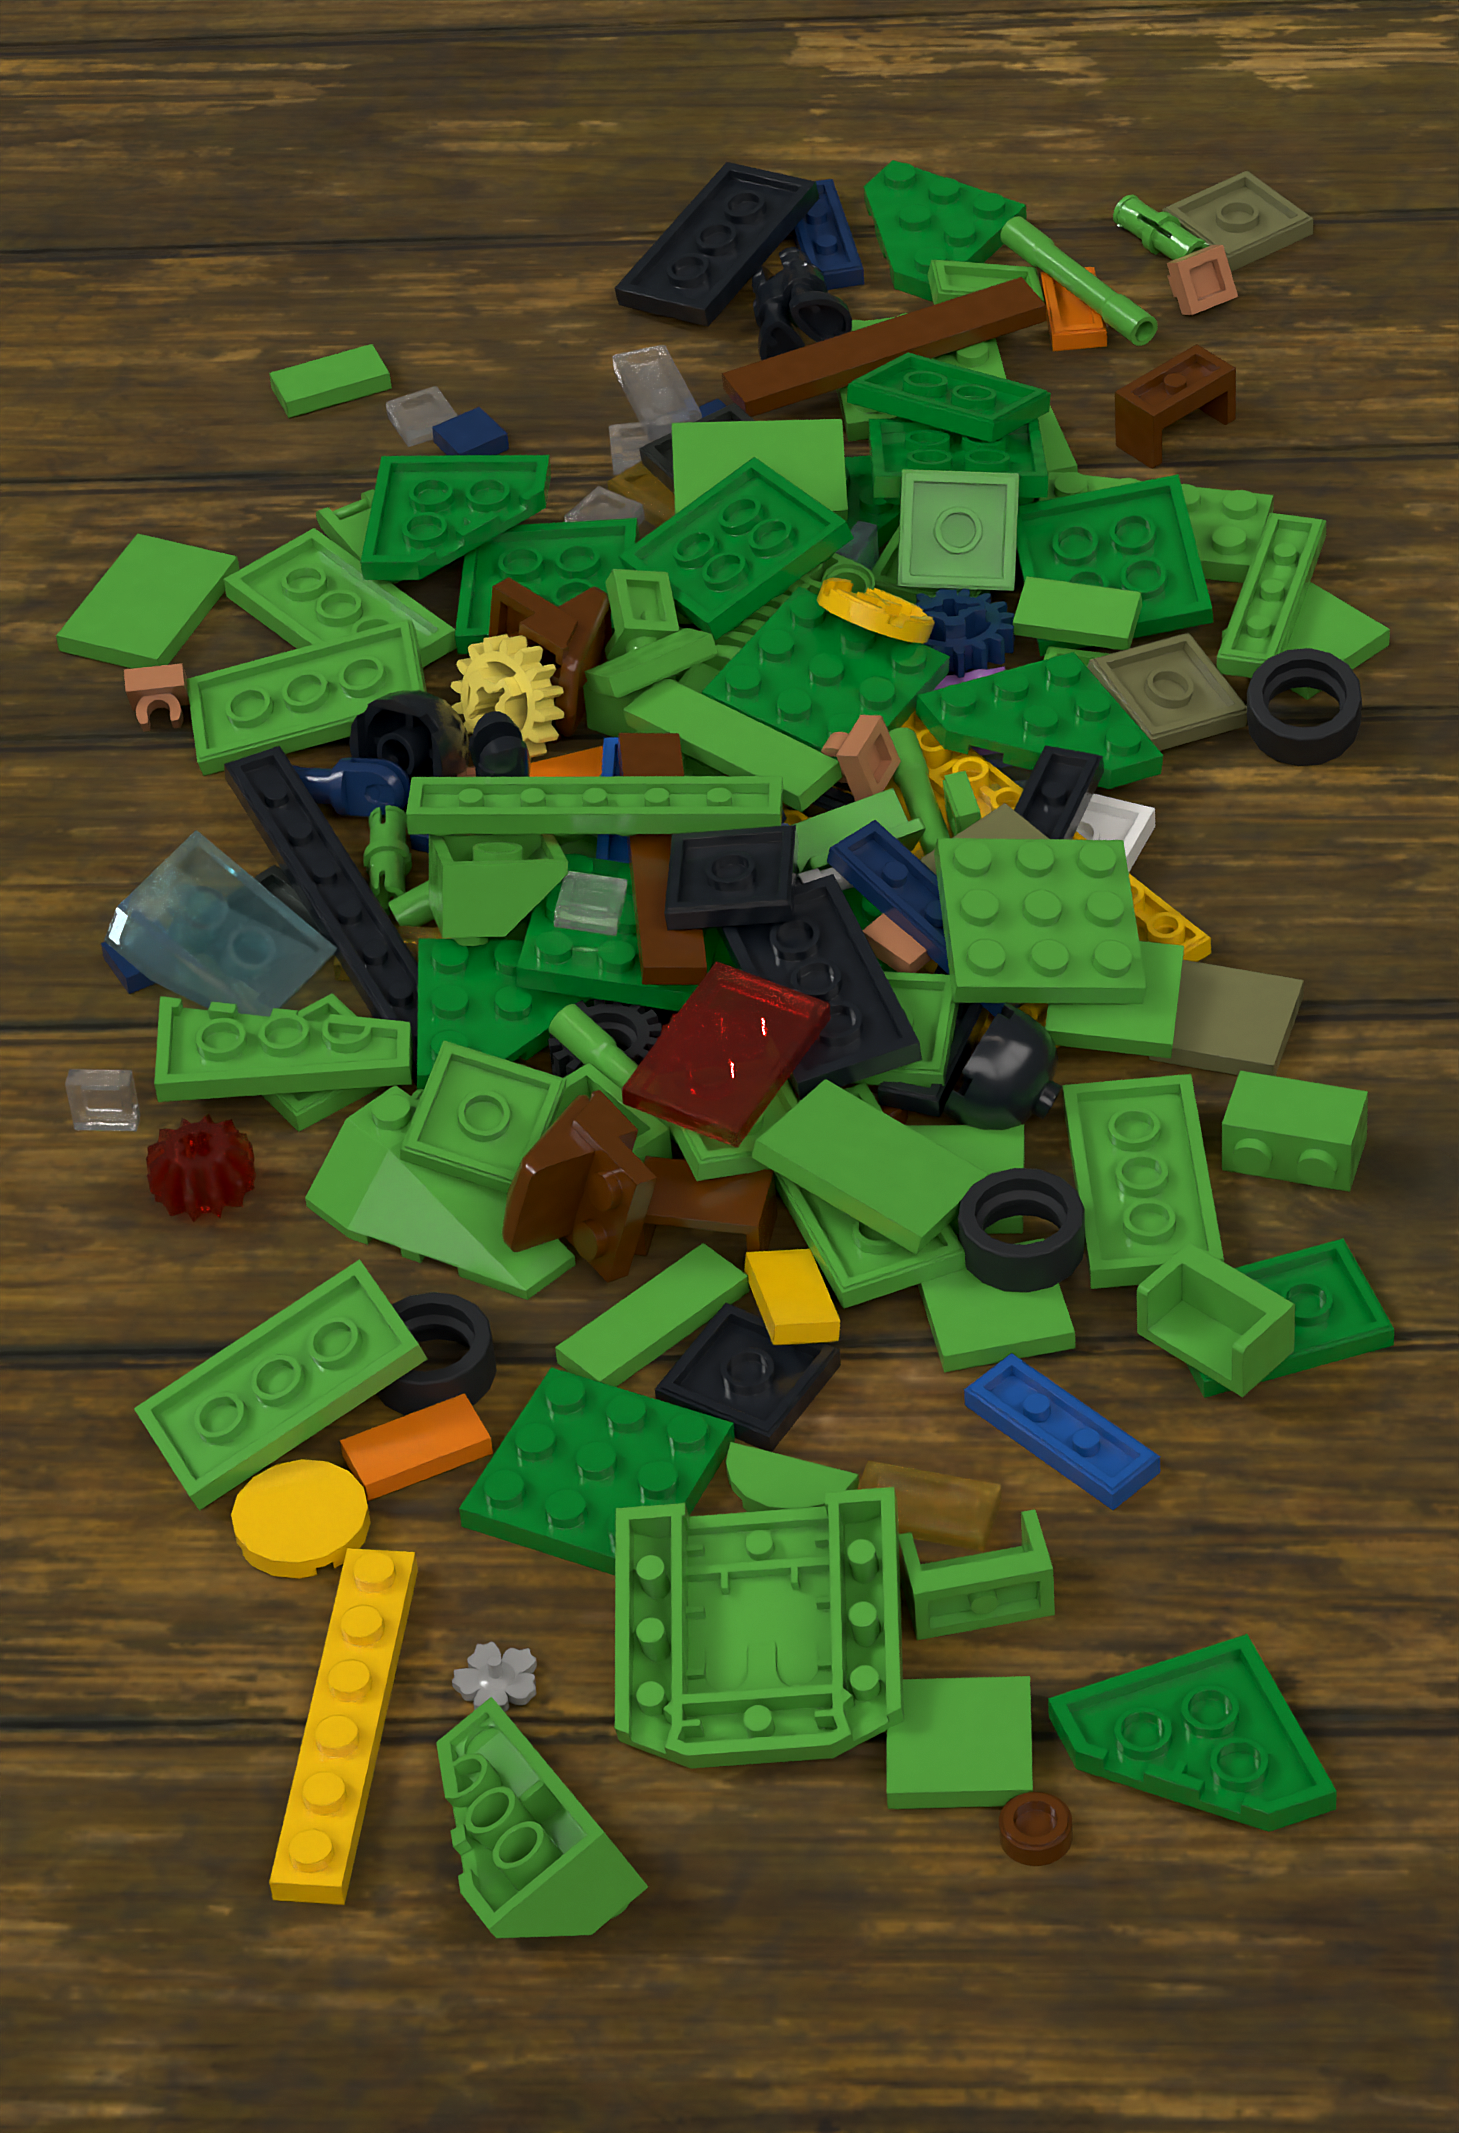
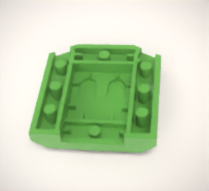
M895 1487L824 1492L825 1506L691 1517L688 1515L685 1503L616 1508L615 1730L619 1741L691 1769L835 1758L886 1731L888 1728L903 1722L904 1695L898 1500Z

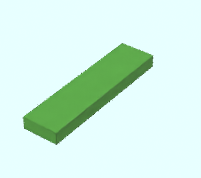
M1269 513L1217 655V669L1221 674L1252 678L1253 673L1268 658L1286 651L1326 538V520Z
M668 677L655 682L623 709L628 726L642 733H679L682 753L728 776H782L783 803L800 812L808 808L843 777L838 760Z

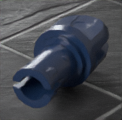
M345 757L341 758L332 769L292 765L316 804H331L336 813L341 817L369 818L371 812L380 807L382 818H386V805L403 809L408 802L411 783L408 774L396 762L376 758Z

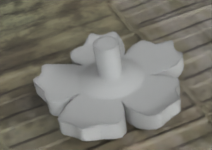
M489 1642L485 1645L477 1644L474 1654L467 1659L469 1668L454 1670L452 1686L462 1695L465 1701H474V1710L492 1696L505 1712L509 1709L508 1701L514 1705H525L537 1694L536 1680L532 1674L537 1667L536 1657L531 1655L529 1648L523 1650L509 1648L501 1658L500 1650L494 1642Z

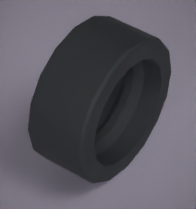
M1312 648L1286 650L1268 658L1253 673L1247 690L1249 734L1258 748L1276 761L1295 766L1321 765L1341 756L1356 739L1361 724L1362 696L1360 682L1350 666L1335 655ZM1310 687L1322 690L1335 698L1339 703L1340 710L1332 720L1314 727L1300 728L1284 724L1272 716L1268 705L1277 694L1288 689Z
M1012 1168L991 1173L973 1184L962 1198L958 1216L959 1241L965 1251V1266L967 1270L982 1283L1003 1291L1033 1292L1053 1287L1068 1278L1083 1260L1085 1208L1077 1190L1063 1178L1040 1169ZM1017 1215L1036 1216L1052 1222L1059 1228L1057 1233L1044 1241L1027 1245L1007 1244L991 1238L984 1232L987 1227L1000 1219Z
M438 1292L411 1295L391 1304L417 1343L440 1339L455 1341L470 1350L458 1362L443 1369L425 1372L409 1371L376 1393L385 1406L406 1416L464 1393L472 1406L475 1405L490 1390L497 1371L490 1323L485 1314L476 1304L458 1295Z

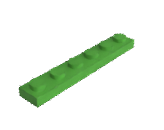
M412 777L406 811L408 834H431L440 837L452 834H493L495 836H510L513 834H555L558 836L617 834L620 836H633L636 834H679L781 826L783 777Z

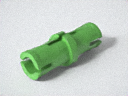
M1135 195L1123 197L1114 209L1113 221L1119 227L1125 228L1140 238L1144 248L1155 255L1161 252L1170 259L1175 260L1209 247L1206 241L1197 238L1182 228L1177 217L1167 211L1157 212Z
M386 805V822L382 824V811L380 807L374 809L369 816L370 844L364 851L363 863L369 875L370 889L386 914L390 915V907L388 905L390 897L394 896L395 899L406 893V875L412 867V855L409 853V847L406 844L407 820L405 812L396 806Z

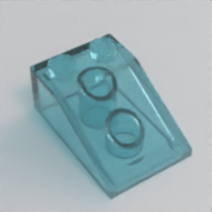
M197 830L117 906L104 939L108 945L151 981L208 1009L211 1002L237 1004L238 1013L269 1017L273 1008L281 1009L337 951L333 944Z

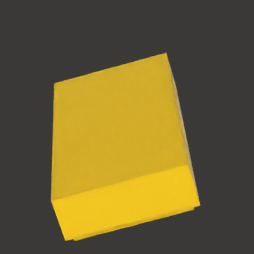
M810 1249L746 1252L744 1273L748 1275V1283L773 1345L839 1341L840 1319Z

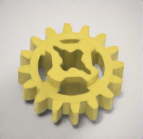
M508 634L484 638V642L471 644L468 647L470 658L458 660L456 664L459 671L464 675L463 680L451 682V688L461 694V702L454 704L452 708L458 714L464 715L465 722L463 724L467 734H473V729L483 715L492 711H500L508 715L519 727L522 739L529 750L530 761L533 757L546 754L547 750L544 742L557 740L559 736L556 729L551 725L552 720L564 718V712L554 706V698L564 693L563 687L552 686L549 679L556 670L555 665L542 666L540 660L543 649L540 646L527 648L526 637L522 635L509 638Z

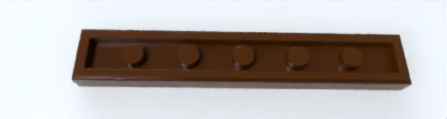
M1019 277L722 373L723 389L731 400L750 417L757 416L846 387L853 380L907 352L932 359L1047 321L1046 304L1026 281Z
M619 733L618 759L620 776H684L679 733ZM636 834L627 836L642 984H706L707 962L703 929L667 930L664 911L673 834Z

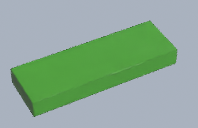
M702 1243L556 1346L557 1363L569 1373L617 1387L711 1320L725 1303L732 1305L749 1292L748 1275Z

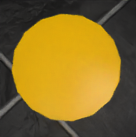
M832 577L823 581L817 602L829 612L858 626L892 638L921 644L928 642L935 622L933 617L927 616L919 606L877 588H874V590L867 588L866 593H853L851 590L854 584L851 583V580Z
M305 1459L276 1464L254 1476L237 1494L231 1513L236 1542L251 1566L272 1576L298 1579L317 1575L316 1568L325 1567L332 1562L334 1569L344 1564L347 1548L360 1549L365 1543L371 1523L364 1487L350 1471L327 1461Z

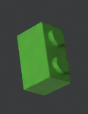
M1240 1070L1222 1122V1170L1350 1192L1367 1139L1368 1091Z

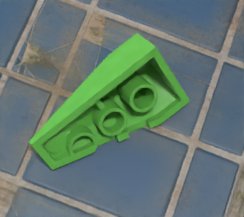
M396 1085L346 1118L305 1197L306 1206L349 1239L368 1245L374 1238L400 1247L401 1255L404 1258L421 1263L426 1256L457 1267L458 1274L462 1278L526 1300L576 1265L575 1256L559 1239L520 1252H513L504 1243L502 1227L507 1193L400 1160V1149L419 1102Z
M492 1696L436 1742L445 1798L453 1806L456 1828L451 1830L452 1843L455 1850L461 1855L463 1873L458 1875L460 1893L495 1938L592 1935L610 1919L621 1914L631 1901L648 1888V1885Z

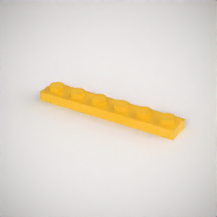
M347 1548L269 1881L273 1900L345 1905L418 1573L415 1552Z

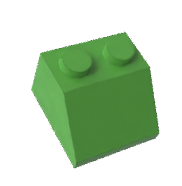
M429 834V906L442 938L454 939L462 946L484 945L489 942V937L506 936L568 874V861L554 834H513L510 836L452 834L442 837Z

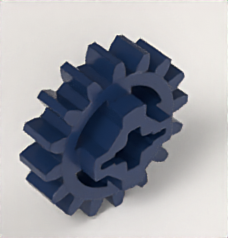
M939 589L936 592V597L933 598L922 593L916 594V604L914 605L922 608V612L926 613L927 616L933 617L935 622L928 642L923 644L950 656L949 673L947 676L956 675L958 678H962L967 673V669L971 668L974 670H987V662L1002 665L1005 662V653L1014 652V613L1007 612V603L1004 601L991 604V594L988 593L979 595L976 598L970 597L969 589H962L958 595L956 590Z

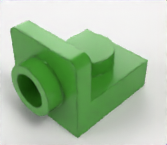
M612 570L605 582L615 629L614 634L605 647L608 661L680 631L668 572Z

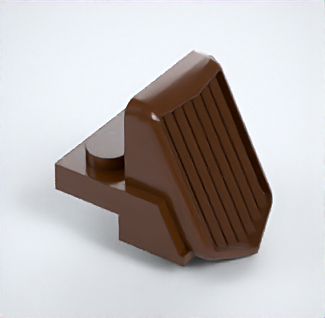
M508 577L492 586L489 637L508 634L509 638L520 635L525 636L527 648L540 646L543 649L540 660L542 666L555 665L556 670L549 679L552 686L563 687L564 692L559 697L554 698V706L564 712V718L552 720L551 723L559 734L557 740L551 741L556 744L561 741V735L569 737L574 734L586 710L583 686L587 682L584 671L607 662L605 647L612 637L611 609L608 594L594 586L557 607Z
M600 1090L592 1092L591 1097L583 1094L577 1096L522 1158L507 1192L502 1237L504 1243L513 1252H520L565 1237L579 1255L587 1260L608 1283L629 1274L657 1177L632 1152L638 1129Z

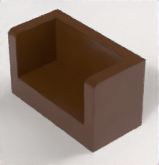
M1196 344L1115 391L1116 447L1153 469L1162 463V429L1196 409H1200L1224 425L1231 423L1236 419V368Z
M645 1157L644 1164L654 1173L657 1181L634 1255H648L657 1225L746 1234L747 1252L768 1251L778 1216L774 1170L764 1169L752 1173L696 1181L686 1160Z

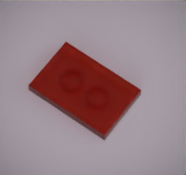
M716 961L621 1088L622 1102L624 1105L738 1148L831 1019L830 1003Z

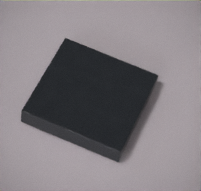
M796 825L673 834L664 911L667 930L793 921L799 845Z
M725 1303L654 1389L655 1399L734 1423L736 1439L762 1450L772 1452L841 1366L840 1349L826 1343L773 1345L762 1317Z

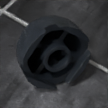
M402 690L389 693L367 704L368 707L365 712L357 715L351 725L349 746L353 758H376L396 762L408 774L410 783L412 777H457L458 774L467 770L470 756L467 730L458 713L445 700L431 693L421 690ZM407 804L402 809L405 813L407 811Z
M1006 1002L1001 1014L998 1013L966 1064L962 1072L964 1074L962 1078L964 1083L958 1092L952 1090L943 1109V1114L961 1125H969L984 1130H1005L1024 1125L1032 1114L1044 1120L1063 1087L1052 1081L1059 1059L1055 1042L1045 1027L1030 1015Z

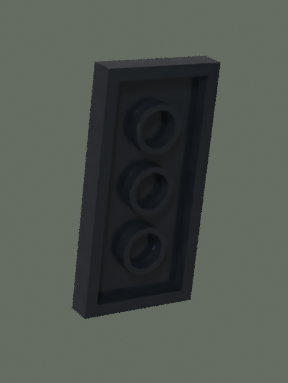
M726 162L614 288L618 304L709 327L820 199L816 181Z
M834 874L796 886L794 918L791 922L717 927L800 1100L825 1079L842 1087L922 1060L920 1042Z

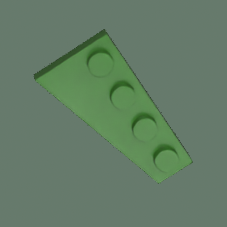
M160 996L154 1082L158 1102L410 1085L412 1084L413 1055L410 1022L337 1014H330L324 1022L308 1021L298 1016V1010L273 1008L270 1017L238 1013L237 1004L211 1002L208 1010L183 1008L181 998Z

